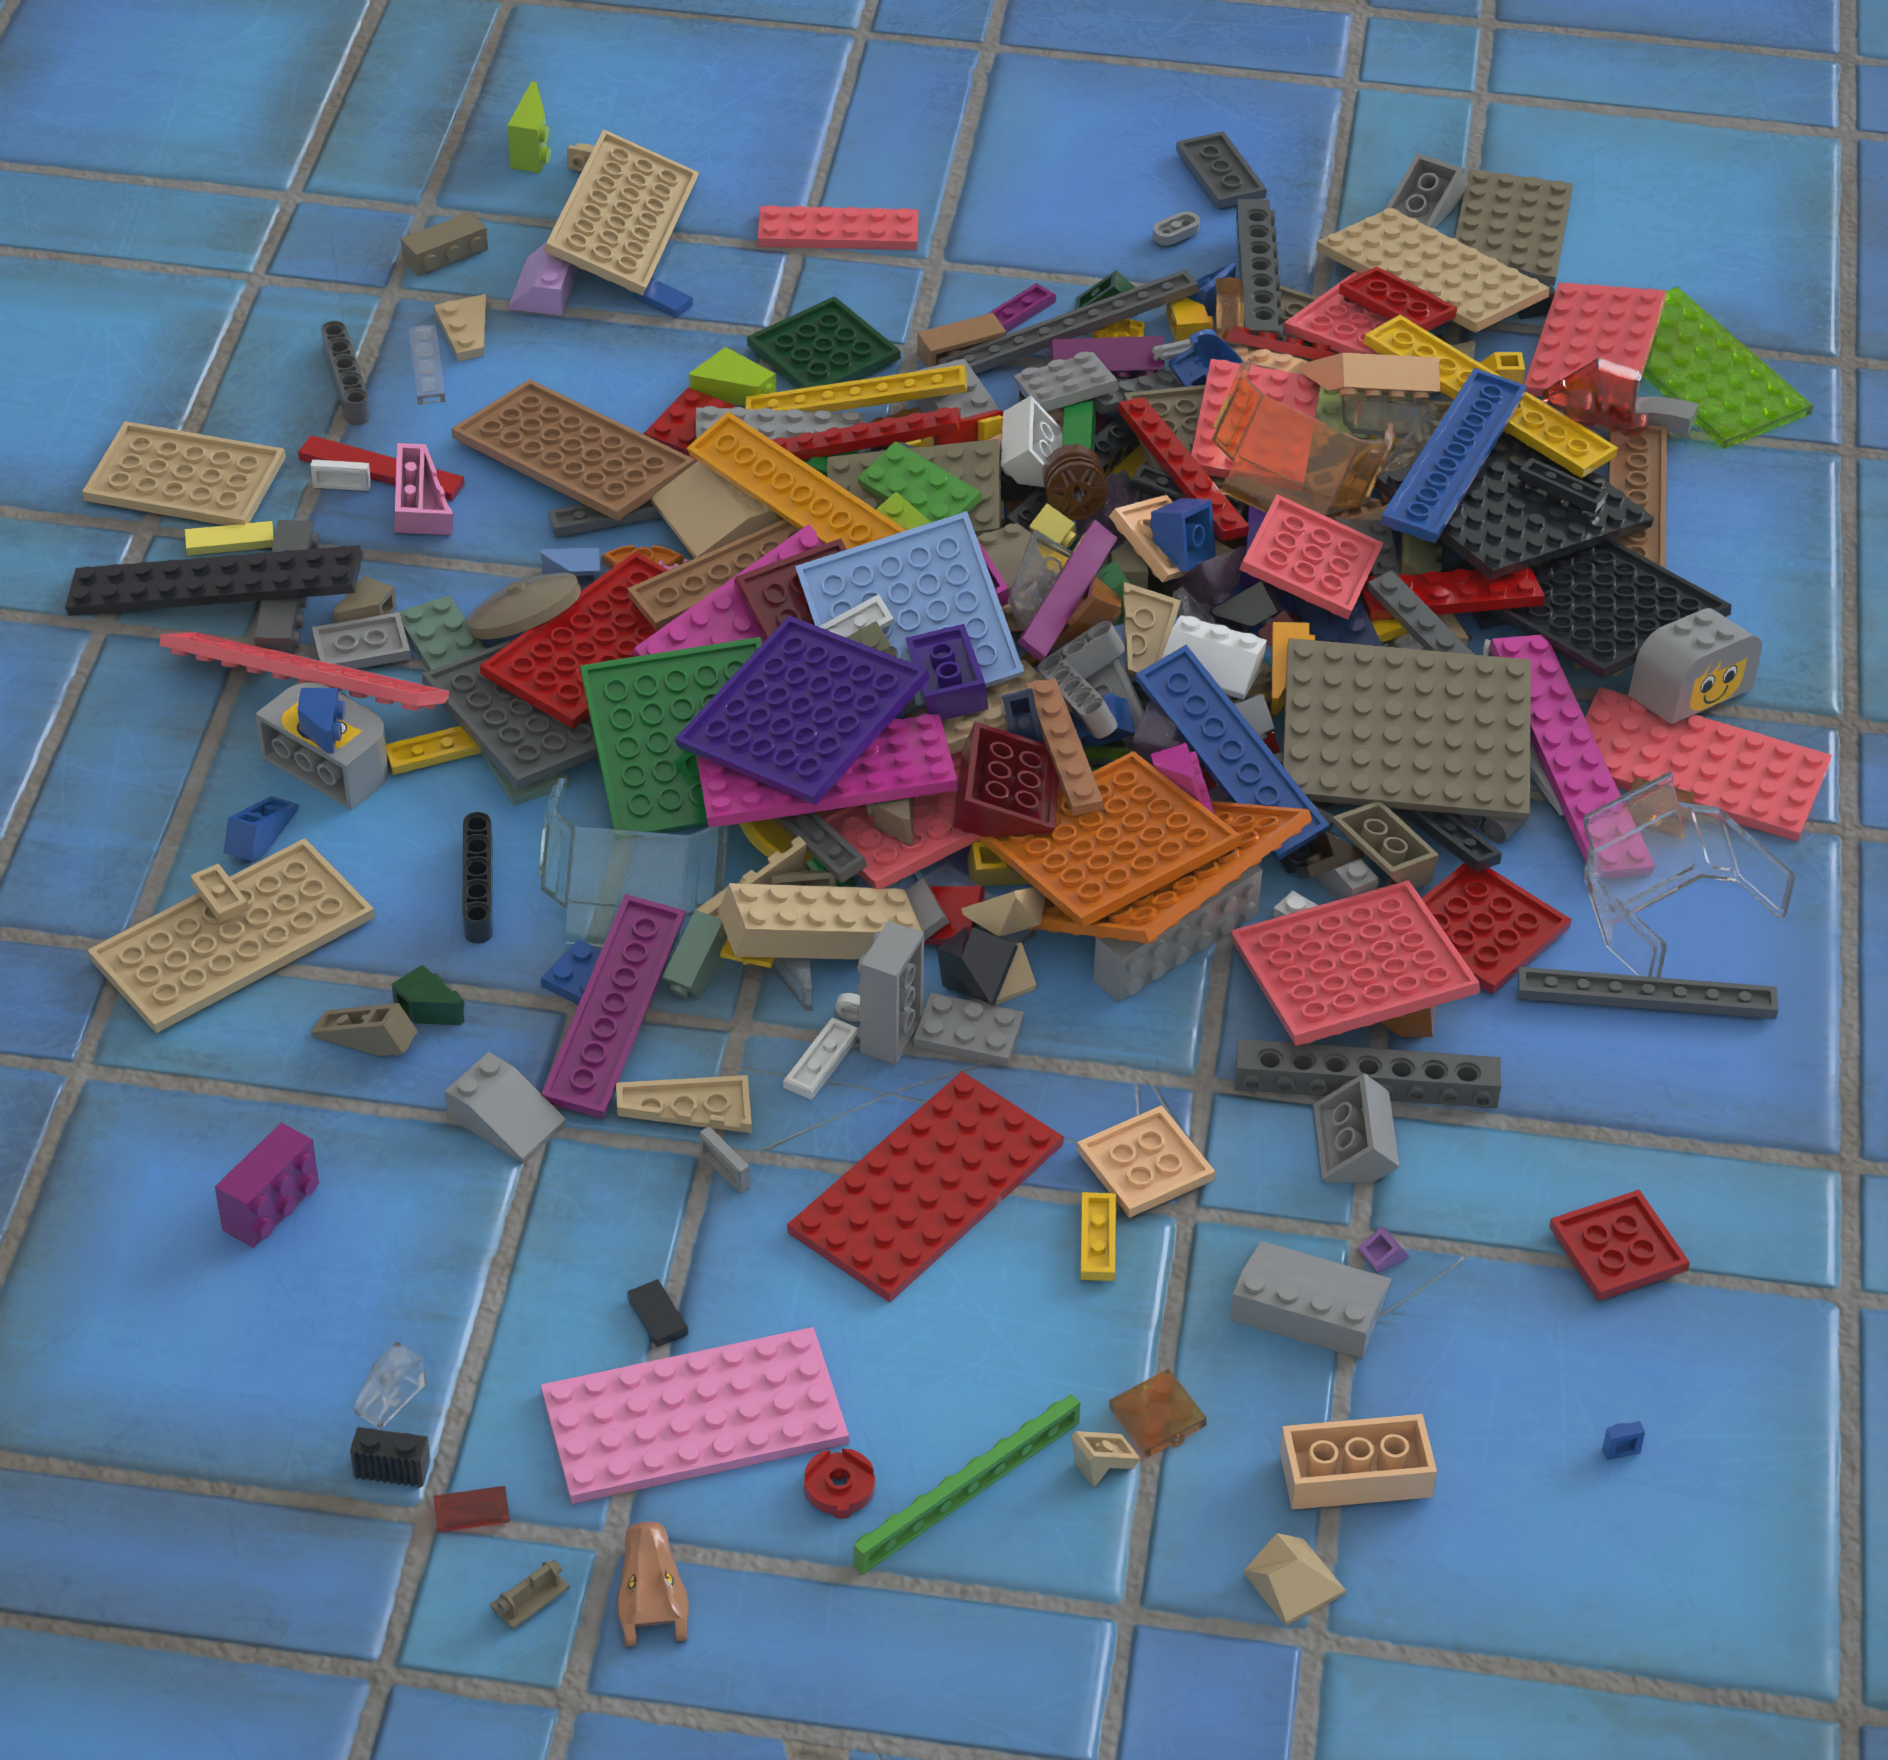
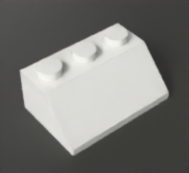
M1029 396L1003 412L1000 464L1003 472L1007 476H1011L1018 484L1044 487L1042 468L1046 458L1054 450L1062 447L1063 429L1032 396Z
M1181 615L1171 630L1162 658L1187 644L1226 695L1244 700L1261 671L1267 640L1258 638L1251 633H1241L1228 629L1224 625H1214L1200 621L1193 616L1186 617Z

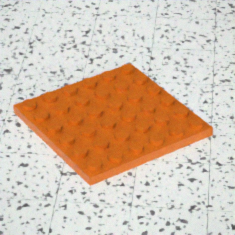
M1134 751L1092 772L1103 799V810L1073 816L1064 791L1060 788L1058 790L1056 821L1053 833L979 836V840L1082 928L1122 909L1128 904L1147 896L1151 892L1242 845L1241 835Z

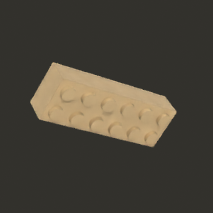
M729 883L718 909L735 957L860 959L863 953H868L874 935L877 931L881 932L888 920L922 932L905 889Z

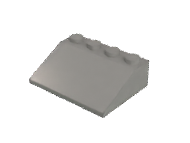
M1261 1241L1243 1268L1234 1290L1230 1320L1363 1359L1392 1279Z

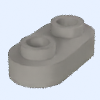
M1193 212L1177 213L1154 224L1152 238L1161 246L1175 244L1199 232L1200 217Z

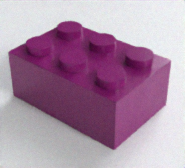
M281 1122L215 1186L222 1231L254 1248L262 1239L267 1238L272 1233L276 1225L285 1217L290 1216L296 1206L307 1195H311L316 1190L319 1179L313 1139Z

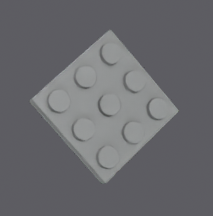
M1080 352L1073 358L1053 360L1047 366L1027 368L1020 374L1014 375L1015 384L1025 398L1032 396L1046 412L1119 390L1117 379L1094 352Z

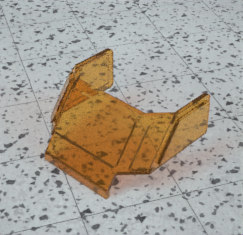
M1248 357L1246 363L1241 362L1212 426L1215 432L1211 440L1234 461L1220 491L1266 513L1276 494L1324 516L1329 506L1359 509L1363 500H1368L1390 452L1395 432H1393L1394 424L1389 422L1380 441L1358 439L1264 395L1247 378L1254 359Z

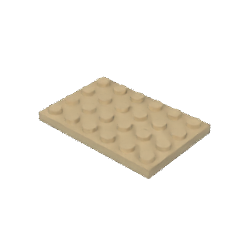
M124 421L83 489V500L224 526L246 525V523H250L283 464L286 458L285 449Z

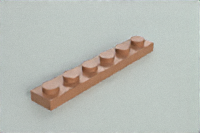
M1056 678L1026 684V689L1032 688L1041 733L1072 815L1076 816L1103 810V799Z

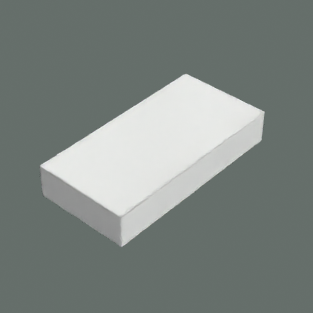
M312 459L311 475L313 488L370 491L369 463Z

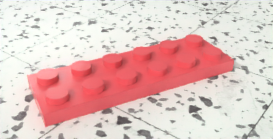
M760 206L758 247L917 250L918 209Z

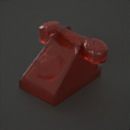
M1597 358L1563 378V380L1543 390V401L1547 402L1552 408L1563 411L1564 415L1581 425L1594 427L1596 424L1607 427L1612 433L1620 430L1627 437L1641 435L1649 429V415L1647 413L1635 414L1638 384L1642 382L1640 371Z

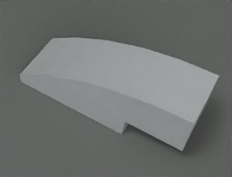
M1667 397L1635 398L1634 404L1614 403L1606 417V422L1666 426L1668 432L1687 437L1696 421L1699 404Z

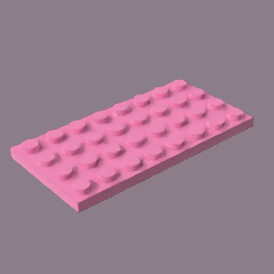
M814 1327L541 1384V1392L571 1504L849 1444V1434Z

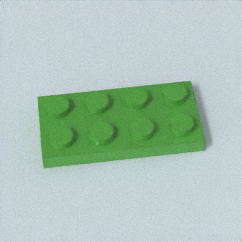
M896 441L857 477L859 486L884 501L897 492L931 523L966 511L969 513L983 500L979 490Z

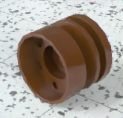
M1071 444L1054 450L1046 458L1042 468L1043 483L1048 502L1054 509L1070 520H1082L1095 515L1104 506L1108 496V485L1102 464L1095 452L1088 447ZM1079 486L1080 489L1074 490V487Z

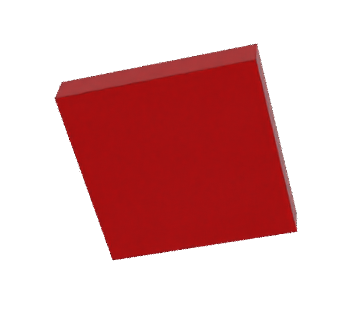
M982 885L931 886L949 923L924 940V945H942L965 927H977V923L964 916L961 909L983 902L985 890Z

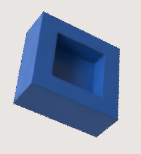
M1640 1421L1618 1423L1606 1429L1602 1450L1607 1460L1641 1453L1645 1430Z

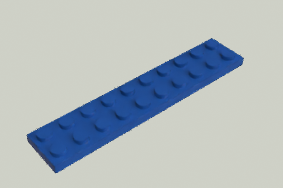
M1474 368L1386 507L1380 524L1390 527L1392 530L1416 536L1421 540L1436 543L1525 396L1527 385Z

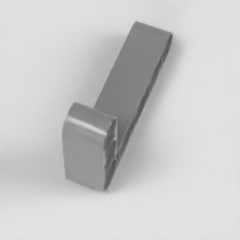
M1103 621L1094 625L1046 657L1038 665V671L1045 680L1056 678L1063 698L1071 709L1070 713L1095 738H1103L1110 735L1118 725L1104 699L1085 680L1118 658L1125 650L1122 640L1110 621Z

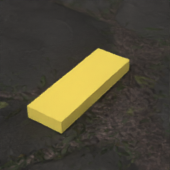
M272 521L246 523V525L235 524L185 529L187 556L273 548Z

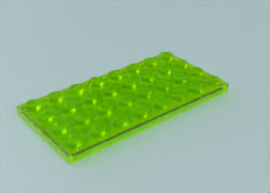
M1678 286L1666 291V301L1643 376L1667 398L1698 403L1695 423L1721 447L1725 449L1812 414L1813 404Z

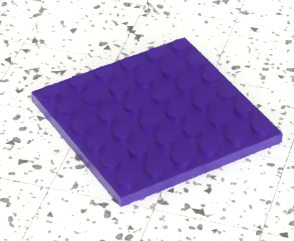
M788 616L674 740L678 748L817 805L930 679V675L926 668Z

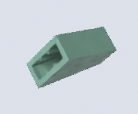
M698 910L694 911L662 976L672 994L680 998H686L688 995L698 999L727 960L720 957V952L727 939L721 919Z

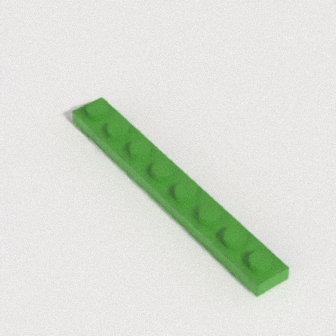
M1070 1394L1062 1401L1052 1403L1046 1412L1034 1420L1026 1421L1017 1432L1008 1438L1000 1439L991 1450L981 1457H974L964 1469L955 1475L945 1477L938 1487L926 1495L918 1496L902 1512L892 1514L876 1530L863 1534L854 1544V1567L864 1575L1076 1427L1080 1420L1081 1402Z

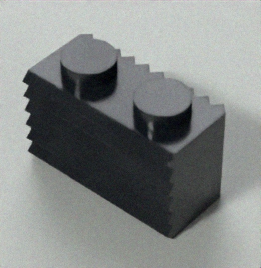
M357 1427L350 1449L353 1476L355 1479L361 1477L362 1480L368 1478L369 1481L375 1479L376 1482L382 1480L383 1483L389 1481L390 1484L396 1482L397 1485L403 1483L404 1486L410 1484L411 1487L415 1485L418 1488L422 1487L431 1460L428 1436Z

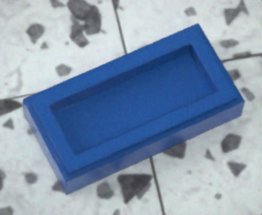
M651 278L643 296L634 292V298L674 318H677L693 305V297L654 278Z

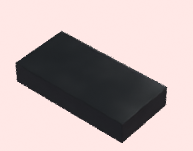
M659 1279L627 1291L628 1301L656 1347L688 1335L687 1325Z

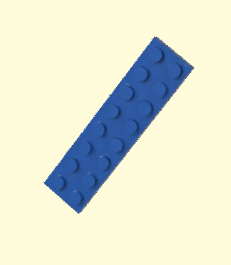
M1187 644L1136 673L1138 684L1182 740L1187 743L1189 749L1192 752L1196 751L1199 762L1232 803L1309 809L1312 821L1304 826L1299 834L1284 841L1279 849L1271 851V854L1277 861L1316 839L1319 832L1329 831L1328 822Z

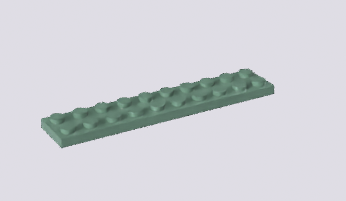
M450 595L398 611L406 637L427 671L485 650L480 640L472 636L467 620ZM481 749L480 755L513 806L570 787L569 777L563 770L516 789Z

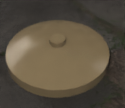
M564 572L544 574L516 581L491 595L475 607L467 617V625L472 636L478 639H497L518 634L541 625L568 609L579 598L581 587L575 575Z

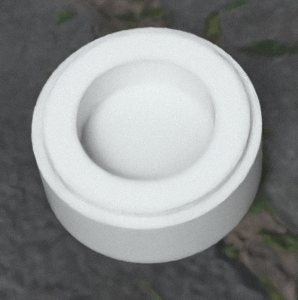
M854 993L839 995L835 1005V1012L838 1016L851 1022L860 1021V1017L857 1016L860 995Z

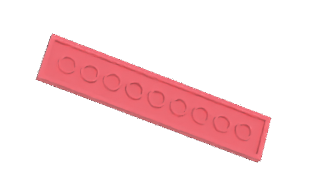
M195 631L167 633L160 636L159 646L171 648V654L188 656L189 653L196 654L195 659L213 662L214 659L221 660L222 666L238 668L239 665L247 666V672L264 674V671L272 672V677L276 679L289 680L290 677L298 678V684L306 682L320 683L330 688H338V692H341L342 689L349 690V695L352 697L367 698L370 695L376 697L375 702L382 704H393L394 701L402 703L401 708L417 711L420 710V707L434 709L436 704L446 703V700L449 698V691Z

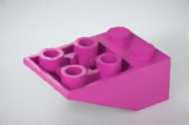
M1187 743L1151 754L1153 765L1158 771L1214 814L1196 751L1190 753Z

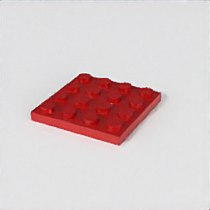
M1463 863L1422 897L1430 912L1479 981L1480 987L1491 994H1494L1519 971V967H1525L1570 928L1572 920L1493 869L1486 868L1476 872L1466 863Z

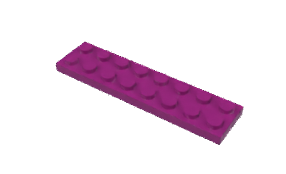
M628 894L624 895L541 1096L545 1097L552 1105L600 1119L605 1118L616 1091V1083L621 1079L686 918V910Z

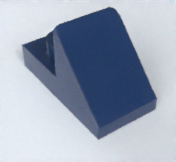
M1032 688L1002 695L1001 713L1007 723L1008 732L1043 743Z

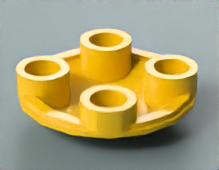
M1127 318L1110 326L1091 332V336L1093 338L1144 336L1145 324L1142 321Z

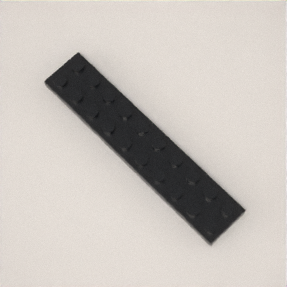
M360 545L76 568L65 609L68 616L351 594L356 591L363 553Z

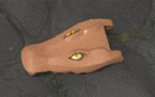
M646 1521L633 1524L626 1530V1556L616 1601L617 1615L623 1632L625 1647L637 1646L635 1627L675 1623L674 1635L676 1642L688 1641L689 1598L670 1552L665 1526L659 1522Z

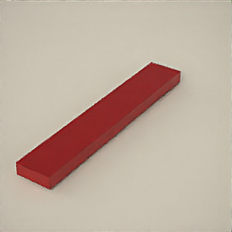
M312 435L298 451L299 460L310 463L312 459L369 463L370 478L372 480L396 486L397 458ZM436 469L437 478L440 486L444 489L446 500L453 501L465 484L464 476Z

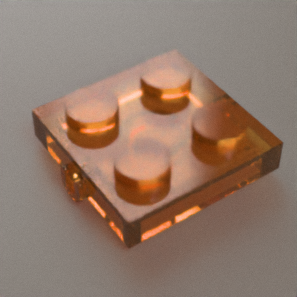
M1169 1368L1109 1400L1111 1411L1146 1457L1170 1445L1173 1447L1180 1446L1186 1436L1207 1426L1206 1416Z

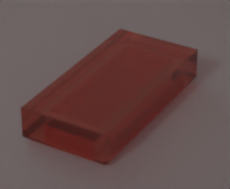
M505 1486L433 1496L438 1532L510 1522Z

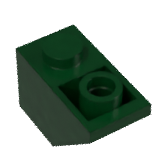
M421 965L392 983L394 1003L400 1004L413 1023L461 1025L465 1022L463 1011L465 1004L461 995L457 991L450 990L438 974H432L425 966Z

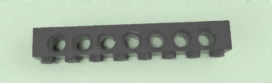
M1237 199L1236 231L1242 327L1249 328L1250 335L1259 336L1260 331L1276 334L1275 340L1283 341L1284 329L1283 325H1281L1282 308H1280L1281 291H1279L1280 275H1278L1279 260L1277 258L1276 226H1274L1275 210H1270L1269 199ZM1248 346L1251 348L1262 349L1258 347Z
M1238 1039L1235 1090L1327 1096L1365 1073L1389 1091L1390 1101L1498 1108L1501 1090V1057L1320 1044H1301L1295 1046L1291 1042Z

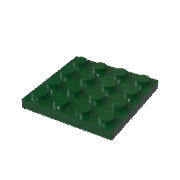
M835 296L747 336V346L798 389L855 381L901 359V350Z

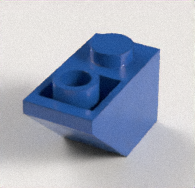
M301 688L297 708L300 732L325 752L334 753L336 741H341L342 725L339 719L345 718V702L339 700L338 688Z

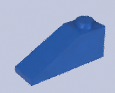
M270 796L228 817L223 853L234 856V859L240 862H252L254 859L266 854L297 812L299 804Z

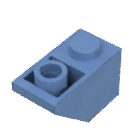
M600 548L541 549L543 575L559 572L571 573L576 576L581 591L601 577Z

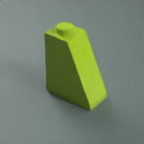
M724 347L689 373V388L728 403L746 407L747 396L776 392V373Z

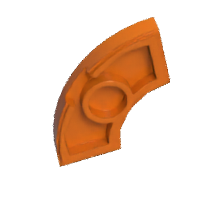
M628 545L613 549L602 555V563L610 569L635 551L657 564L659 561H663L665 565L673 566L675 563L681 565L684 561V556L678 552L652 545V548H635V545Z

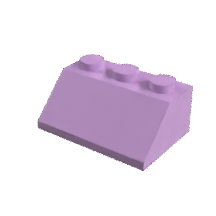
M544 243L527 256L509 303V310L562 316L579 268L544 252L543 250L546 245Z

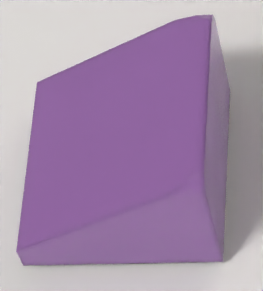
M1383 1226L1358 1247V1250L1378 1273L1409 1257L1408 1253Z

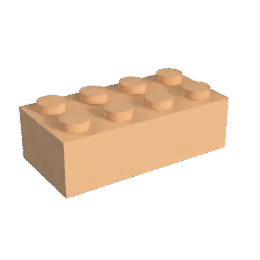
M1423 1414L1282 1426L1279 1453L1292 1510L1433 1497L1437 1469Z

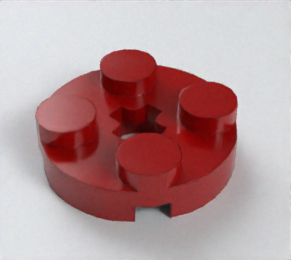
M842 1448V1453L835 1452L831 1454L830 1450L822 1451L814 1456L805 1468V1497L817 1509L833 1514L838 1519L850 1517L853 1512L865 1507L874 1495L875 1476L873 1466L869 1459L855 1450ZM844 1477L847 1479L846 1484L842 1486L834 1485L832 1481L833 1478L841 1480Z

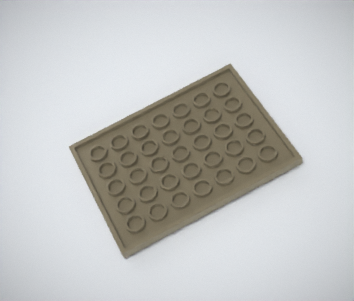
M1289 638L1287 647L1282 766L1310 801L1362 806L1378 801L1385 804L1388 808L1528 820L1530 815L1531 659Z

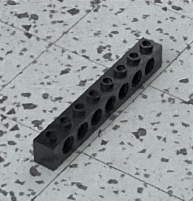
M1120 414L1095 436L1094 452L1102 464L1105 477L1140 445L1137 435ZM1039 487L1008 515L1003 528L1008 524L1018 523L1031 533L1030 524L1046 503L1050 505L1045 487Z

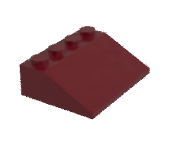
M974 722L962 749L953 828L982 837L1053 833L1056 821L1059 778L1046 744Z

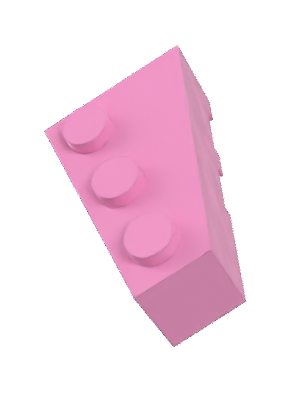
M397 443L394 533L452 535L453 513L451 507L447 504L444 489L440 486L437 471L427 445Z

